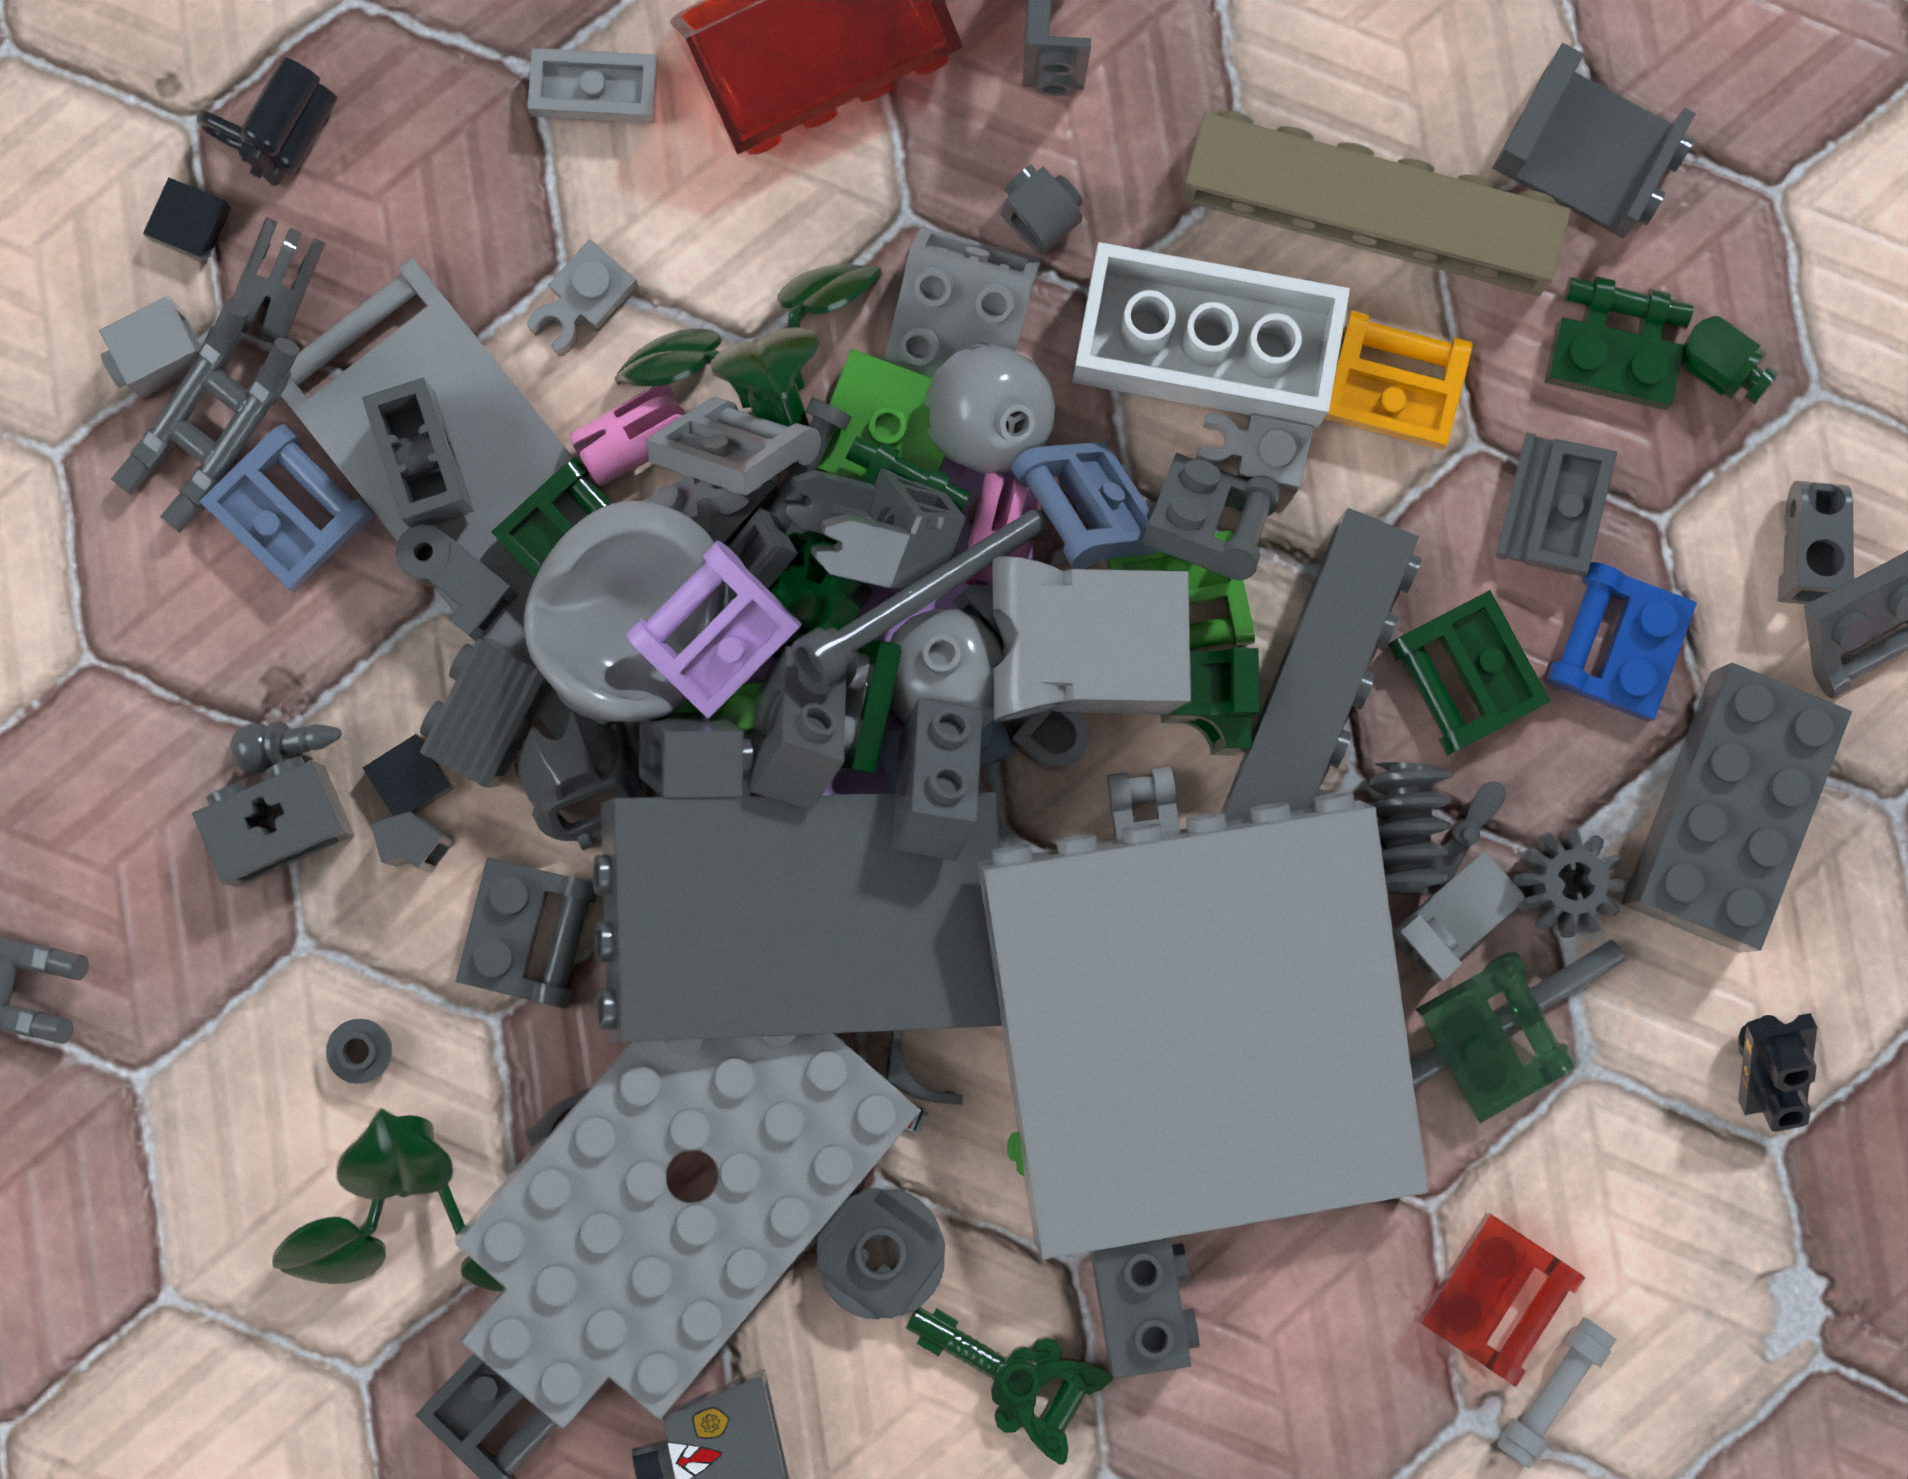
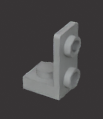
M1481 853L1392 930L1393 940L1429 982L1445 981L1463 965L1459 958L1519 907V902L1525 896L1489 854Z

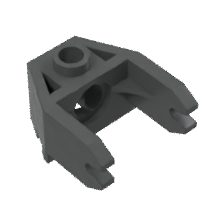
M882 468L879 471L875 485L817 470L793 476L790 480L793 489L808 497L804 501L783 500L781 505L785 513L800 529L825 534L838 540L837 544L833 546L813 545L811 548L813 556L831 575L887 588L905 589L950 561L966 520L965 516L946 493L919 482L905 479L894 472Z

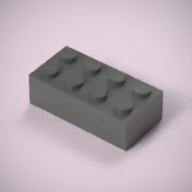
M1729 663L1712 671L1621 905L1739 953L1761 951L1852 711L1735 663Z

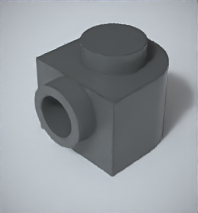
M1028 165L1004 189L1009 197L1006 198L1001 217L1033 250L1040 254H1046L1082 222V215L1078 207L1083 204V200L1077 189L1061 175L1054 178L1044 166L1037 171L1032 165Z
M1050 710L1014 719L1010 722L1018 730L1012 737L1011 744L1033 763L1045 770L1062 771L1074 766L1082 758L1089 743L1088 723L1081 712H1055Z

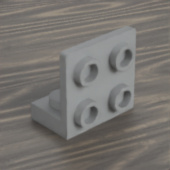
M921 227L910 247L884 361L934 378L937 369L954 353L966 348L974 350L981 346H989L987 344H997L1016 352L1041 259Z

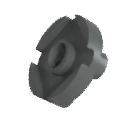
M871 1187L848 1196L821 1228L818 1236L817 1265L825 1290L839 1306L858 1317L865 1319L893 1318L915 1311L935 1292L944 1272L945 1240L936 1217L922 1201L902 1190ZM887 1235L896 1241L892 1252L899 1258L898 1263L893 1268L882 1264L876 1271L872 1270L866 1265L870 1254L863 1246L869 1238L880 1242Z

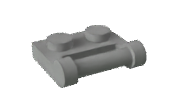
M713 397L646 439L649 462L677 471L683 476L694 477L726 488L729 492L747 495L761 488L766 481L794 462L805 466L811 464L819 453L821 438L819 432L814 428L798 423L789 427L738 411L737 405L734 402Z

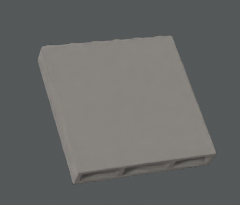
M1352 792L1332 793L1315 797V808L1290 812L1289 803L1264 804L1250 808L1251 818L1226 822L1225 813L1202 814L1187 818L1186 829L1162 832L1161 824L1159 823L1140 824L1121 829L1123 839L1097 843L1096 834L1072 835L1057 839L1058 849L1032 853L1030 844L1011 845L992 850L993 860L977 862L1035 1245L1043 1260L1428 1193L1379 830L1374 806L1360 800L1354 801V794Z

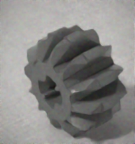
M1569 828L1564 831L1561 843L1550 832L1539 837V846L1542 854L1531 849L1522 852L1520 859L1533 870V874L1523 873L1515 875L1513 883L1518 887H1531L1533 895L1521 900L1519 908L1521 911L1532 910L1539 906L1542 908L1535 923L1538 929L1548 930L1557 920L1560 936L1570 938L1575 936L1578 922L1587 933L1599 931L1601 926L1597 912L1608 917L1617 915L1619 907L1616 902L1606 895L1607 892L1625 891L1627 884L1624 880L1609 879L1608 870L1614 869L1621 864V858L1618 855L1604 857L1601 860L1598 858L1603 848V838L1598 835L1592 836L1582 846L1579 830L1577 828ZM1574 870L1577 874L1573 883L1581 890L1579 893L1564 896L1562 892L1566 883L1558 877L1559 873Z

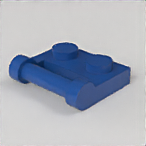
M1591 562L1588 576L1583 577L1582 580L1587 585L1561 659L1559 662H1552L1546 681L1565 691L1650 722L1655 720L1697 602L1627 576L1612 566ZM1610 596H1614L1624 600L1625 603L1598 677H1595L1584 671V667Z

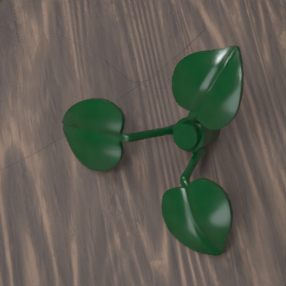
M838 264L802 273L788 282L777 295L781 307L791 308L788 313V328L770 332L752 341L732 345L721 352L715 350L722 343L720 334L716 331L709 329H685L671 332L658 337L636 351L620 368L614 377L617 385L624 381L635 386H663L685 379L699 371L705 364H709L716 377L731 384L738 394L742 408L751 407L754 416L788 427L796 423L809 427L810 424L799 393L805 387L801 369L817 351L819 338L815 331L800 328V323L808 313L824 314L850 303L883 274L881 267Z
M380 1108L361 1136L344 1151L336 1166V1179L340 1186L356 1196L372 1199L366 1220L358 1227L342 1217L318 1219L303 1225L286 1237L274 1251L272 1256L273 1268L280 1269L283 1273L296 1278L325 1284L350 1283L368 1277L376 1272L386 1259V1246L384 1242L371 1235L378 1227L385 1199L397 1194L401 1198H406L409 1195L429 1194L438 1191L453 1230L457 1235L465 1226V1223L448 1185L453 1176V1163L446 1151L434 1141V1127L432 1123L426 1118L415 1115L397 1117ZM469 1256L461 1263L462 1276L472 1284L491 1291L501 1292L505 1288Z

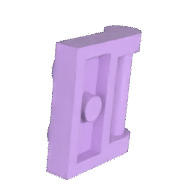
M716 541L703 554L706 562L648 621L639 619L626 632V636L631 644L708 719L802 625L745 568L736 554L720 541ZM725 581L738 595L678 655L668 645L666 639Z

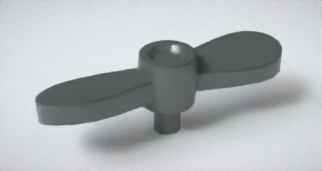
M1491 781L1480 787L1470 804L1465 819L1459 820L1453 825L1451 830L1452 837L1442 845L1449 848V855L1430 860V867L1448 874L1447 881L1437 883L1436 885L1445 884L1454 877L1467 847L1477 843L1480 838V828L1501 808L1506 794L1505 787L1501 783Z

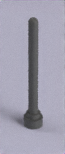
M1029 510L840 630L829 628L825 631L817 628L798 639L792 645V655L800 673L811 685L817 688H823L846 673L847 664L853 659V652L991 566L994 558L1005 557L1044 532L1048 525L1047 516L1041 510Z

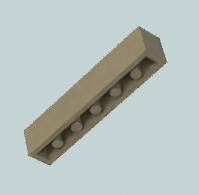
M1220 110L1217 114L1204 112L1180 199L1182 202L1539 297L1554 279L1571 209L1555 205V199L1547 194L1537 191H1521L1517 195L1495 189V184L1491 180L1481 176L1466 174L1460 175L1457 179L1435 173L1432 165L1421 160L1404 158L1398 160V162L1374 157V152L1370 148L1357 143L1342 142L1337 146L1314 141L1311 133L1296 127L1281 126L1277 128V131L1254 125L1253 120L1249 116L1236 111Z

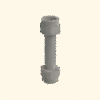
M1583 1317L1578 1326H1574L1564 1341L1570 1347L1569 1351L1522 1421L1519 1422L1512 1418L1503 1431V1437L1497 1444V1447L1530 1469L1536 1459H1540L1550 1444L1543 1439V1436L1591 1365L1595 1364L1600 1368L1612 1352L1610 1349L1617 1339L1594 1322Z

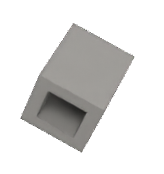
M168 295L99 330L108 348L100 356L110 377L119 388L127 385L143 399L182 381L198 357V351L201 347L185 312Z

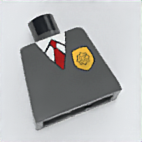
M766 1369L751 1373L670 1408L663 1416L667 1440L632 1448L636 1479H790Z

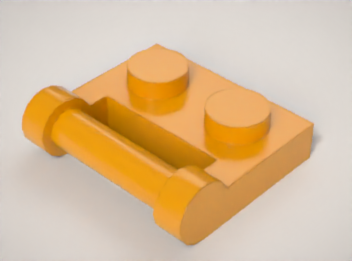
M1350 310L1341 338L1329 412L1324 419L1444 450L1448 446L1472 351V342L1453 337L1451 343L1370 322L1368 321L1369 314ZM1366 346L1444 367L1442 380L1360 359L1361 348Z

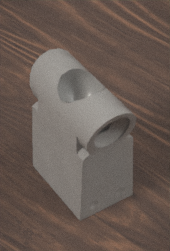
M1005 556L993 559V616L1004 643L1002 650L1003 660L994 668V722L1014 720L1050 710L1055 712L1168 715L1191 701L1188 572L1094 569L1062 571L1053 566L1025 558Z

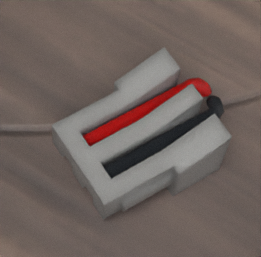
M918 1107L921 1110L905 1129L917 1135L921 1131L928 1115L920 1107Z

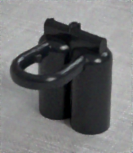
M281 56L242 127L204 110H200L196 117V122L209 135L238 150L239 155L242 157L241 160L252 166L249 171L250 174L259 179L263 177L272 186H277L285 174H292L298 170L338 97L319 83L320 78L314 72L290 58Z

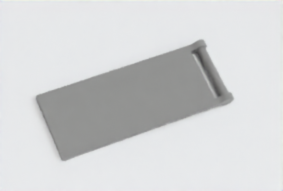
M411 257L397 268L401 273L298 353L290 370V379L281 397L398 542L401 534L410 527L401 519L361 397L423 377L436 393L475 511L433 526L446 533L519 594L483 638H491L532 660L525 639L524 612L526 601L535 579L491 531L573 457L419 264ZM418 294L427 305L425 309L310 398L306 397L298 386L414 295ZM570 495L565 496L555 505L573 526L588 516ZM434 587L455 613L460 606L439 588ZM551 686V690L540 707L537 717L554 739L558 740L564 736L568 727L569 715L573 710L559 699L557 691ZM593 720L603 725L609 723L607 721Z

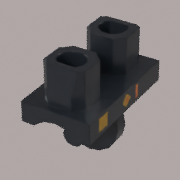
M1811 1013L1799 1015L1787 1024L1779 1021L1773 1015H1765L1747 1022L1740 1030L1738 1049L1743 1057L1738 1102L1744 1115L1763 1112L1771 1131L1788 1130L1809 1124L1811 1108L1808 1104L1810 1084L1815 1081L1817 1066L1813 1058L1818 1029Z

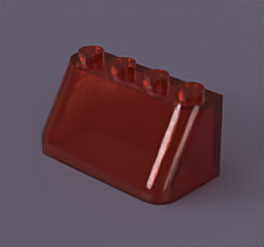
M702 0L682 10L670 20L677 39L731 148L737 155L747 151L748 155L766 152L782 141L780 134L801 124L806 129L825 124L838 115L837 107L856 98H859L861 102L877 99L894 88L892 81L913 71L916 75L934 72L950 61L948 54L963 48L945 0Z

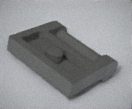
M1176 453L1141 544L1228 578L1246 580L1256 572L1260 559L1257 545L1267 516L1273 514L1277 508L1281 494L1280 488L1269 477L1255 476L1246 480L1220 470L1207 461L1192 459ZM1224 505L1242 512L1234 536L1227 542L1213 537Z
M1908 551L1804 605L1812 671L1821 690L1829 698H1834L1851 688L1850 681L1908 651ZM1905 621V624L1862 646L1868 640ZM1851 650H1855L1841 658L1842 654Z
M487 857L455 982L568 1009L573 990L567 989L585 914L588 903H595L597 897L593 882ZM551 892L563 895L564 897L543 980L538 982L526 979L547 893Z
M475 1353L415 1414L480 1479H516L514 1472L559 1426L538 1409L495 1455L490 1453L480 1442L524 1395ZM592 1396V1397L589 1399V1401L583 1406V1408L579 1411V1413H580V1412L586 1407V1405L593 1399V1396Z

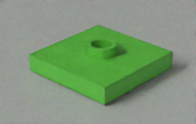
M851 348L829 405L849 414L852 418L846 431L838 428L835 429L817 467V471L837 476L841 474L850 479L863 481L868 470L846 459L856 436L878 447L884 442L900 450L898 457L930 473L933 468L941 470L945 455L930 439L927 428H931L929 422L930 409L925 406L926 392L933 378Z

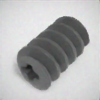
M1375 763L1376 766L1389 771V773L1373 777L1370 780L1369 786L1372 790L1387 796L1386 799L1370 804L1375 807L1377 818L1386 821V824L1378 826L1380 845L1385 847L1381 852L1387 894L1432 896L1434 894L1428 892L1429 886L1447 881L1448 874L1430 867V860L1449 855V848L1431 841V835L1450 829V822L1433 816L1432 809L1451 804V797L1433 790V784L1452 778L1453 772L1440 766L1422 763Z

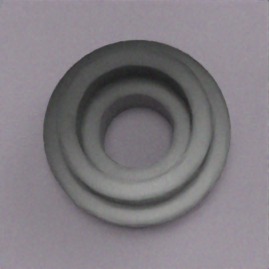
M352 1019L342 1023L332 1032L327 1042L326 1057L331 1070L340 1079L355 1084L367 1083L380 1077L388 1068L392 1058V1043L388 1033L378 1023L367 1019ZM358 1038L365 1041L369 1048L368 1057L360 1064L352 1062L347 1053L349 1044Z

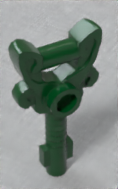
M921 1307L916 1309L905 1329L919 1336L917 1344L938 1357L942 1351H946L965 1364H969L972 1368L994 1380L991 1388L992 1400L996 1405H999L994 1414L997 1427L1004 1433H1015L1023 1426L1031 1441L1048 1458L1059 1465H1064L1067 1461L1069 1450L1065 1431L1086 1393L1090 1395L1098 1392L1112 1381L1110 1372L1094 1363L1074 1358H1060L1061 1349L1055 1339L1048 1336L1037 1338L1032 1344L1031 1350L1027 1346L1021 1345L1014 1348L1006 1357L987 1345L980 1343V1341L973 1339L963 1331L958 1330L956 1326L959 1320L936 1308L933 1314ZM1052 1378H1061L1064 1381L1042 1419L1034 1413L1036 1394L1039 1388L1046 1385Z

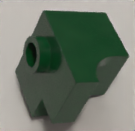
M1231 648L1220 651L1190 652L1191 701L1168 715H1161V723H1180L1196 728L1207 740L1210 755L1235 756L1252 749L1251 716L1260 713L1259 648Z

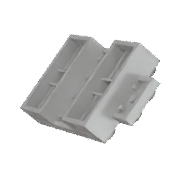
M834 1033L630 1042L547 1138L542 1137L455 1236L456 1246L505 1287L462 1336L461 1342L563 1430L608 1377L660 1420L921 1110ZM686 1150L705 1152L712 1158L717 1168L718 1176L715 1188L706 1198L698 1202L678 1200L670 1193L666 1184V1170L670 1161L677 1154Z

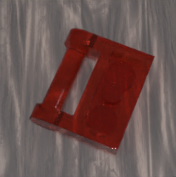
M1486 1212L1417 1322L1511 1385L1517 1387L1526 1373L1522 1365L1568 1292L1576 1294L1586 1277L1494 1215ZM1536 1268L1546 1275L1547 1278L1502 1349L1498 1352L1487 1345V1342L1532 1271Z

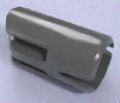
M266 217L232 299L242 302L249 309V314L241 330L245 334L260 307H266L258 339L273 344L277 338H287L325 242L313 238L307 255L303 258L298 270L295 284L292 290L281 285L302 232L290 227L269 279L256 275L262 259L265 258L268 252L270 240L278 223Z

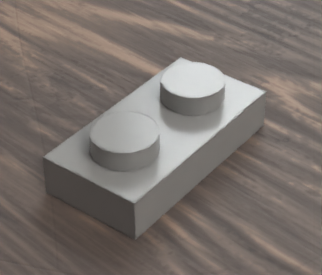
M532 48L527 108L530 116L655 123L659 67L657 55Z

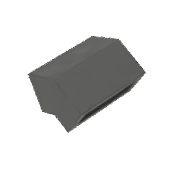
M412 812L370 823L381 862L395 867L411 863L417 869L432 873L455 842V840L424 817Z

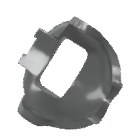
M572 711L569 715L567 730L564 736L558 740H551L543 736L536 728H530L520 760L514 763V767L519 781L534 807L532 816L539 830L556 840L578 841L581 849L584 851L594 847L593 842L602 839L601 814L583 821L570 823L558 810L610 789L617 792V798H641L642 787L636 772L633 771L630 751L618 722L610 724L609 728Z

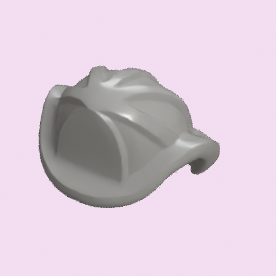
M624 501L602 507L574 525L554 546L538 571L531 586L524 612V631L527 647L535 666L555 688L559 699L577 714L592 720L607 722L646 721L672 713L687 700L631 644L626 636V632L639 619L648 621L706 562L703 554L714 542L706 531L687 515L665 505L646 501ZM725 581L666 639L668 645L678 655L728 605V584Z

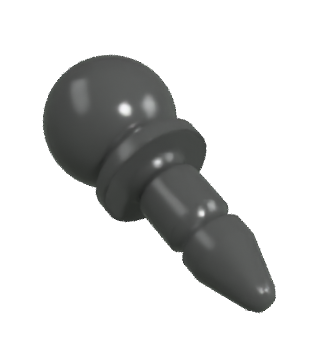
M274 722L268 726L260 723H251L241 727L233 735L230 742V755L233 762L241 770L247 773L260 774L282 761L294 758L295 754L324 749L339 740L342 732L337 727L320 724L290 729L284 722Z

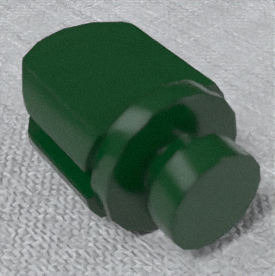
M1720 316L1709 317L1694 326L1684 344L1681 366L1721 396L1724 394L1730 399L1741 388H1744L1748 391L1745 398L1756 404L1779 375L1770 367L1765 371L1760 369L1758 366L1767 354L1760 349L1761 345Z

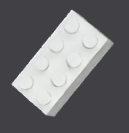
M1098 242L1072 383L1249 416L1253 413L1319 428L1329 412L1350 288Z

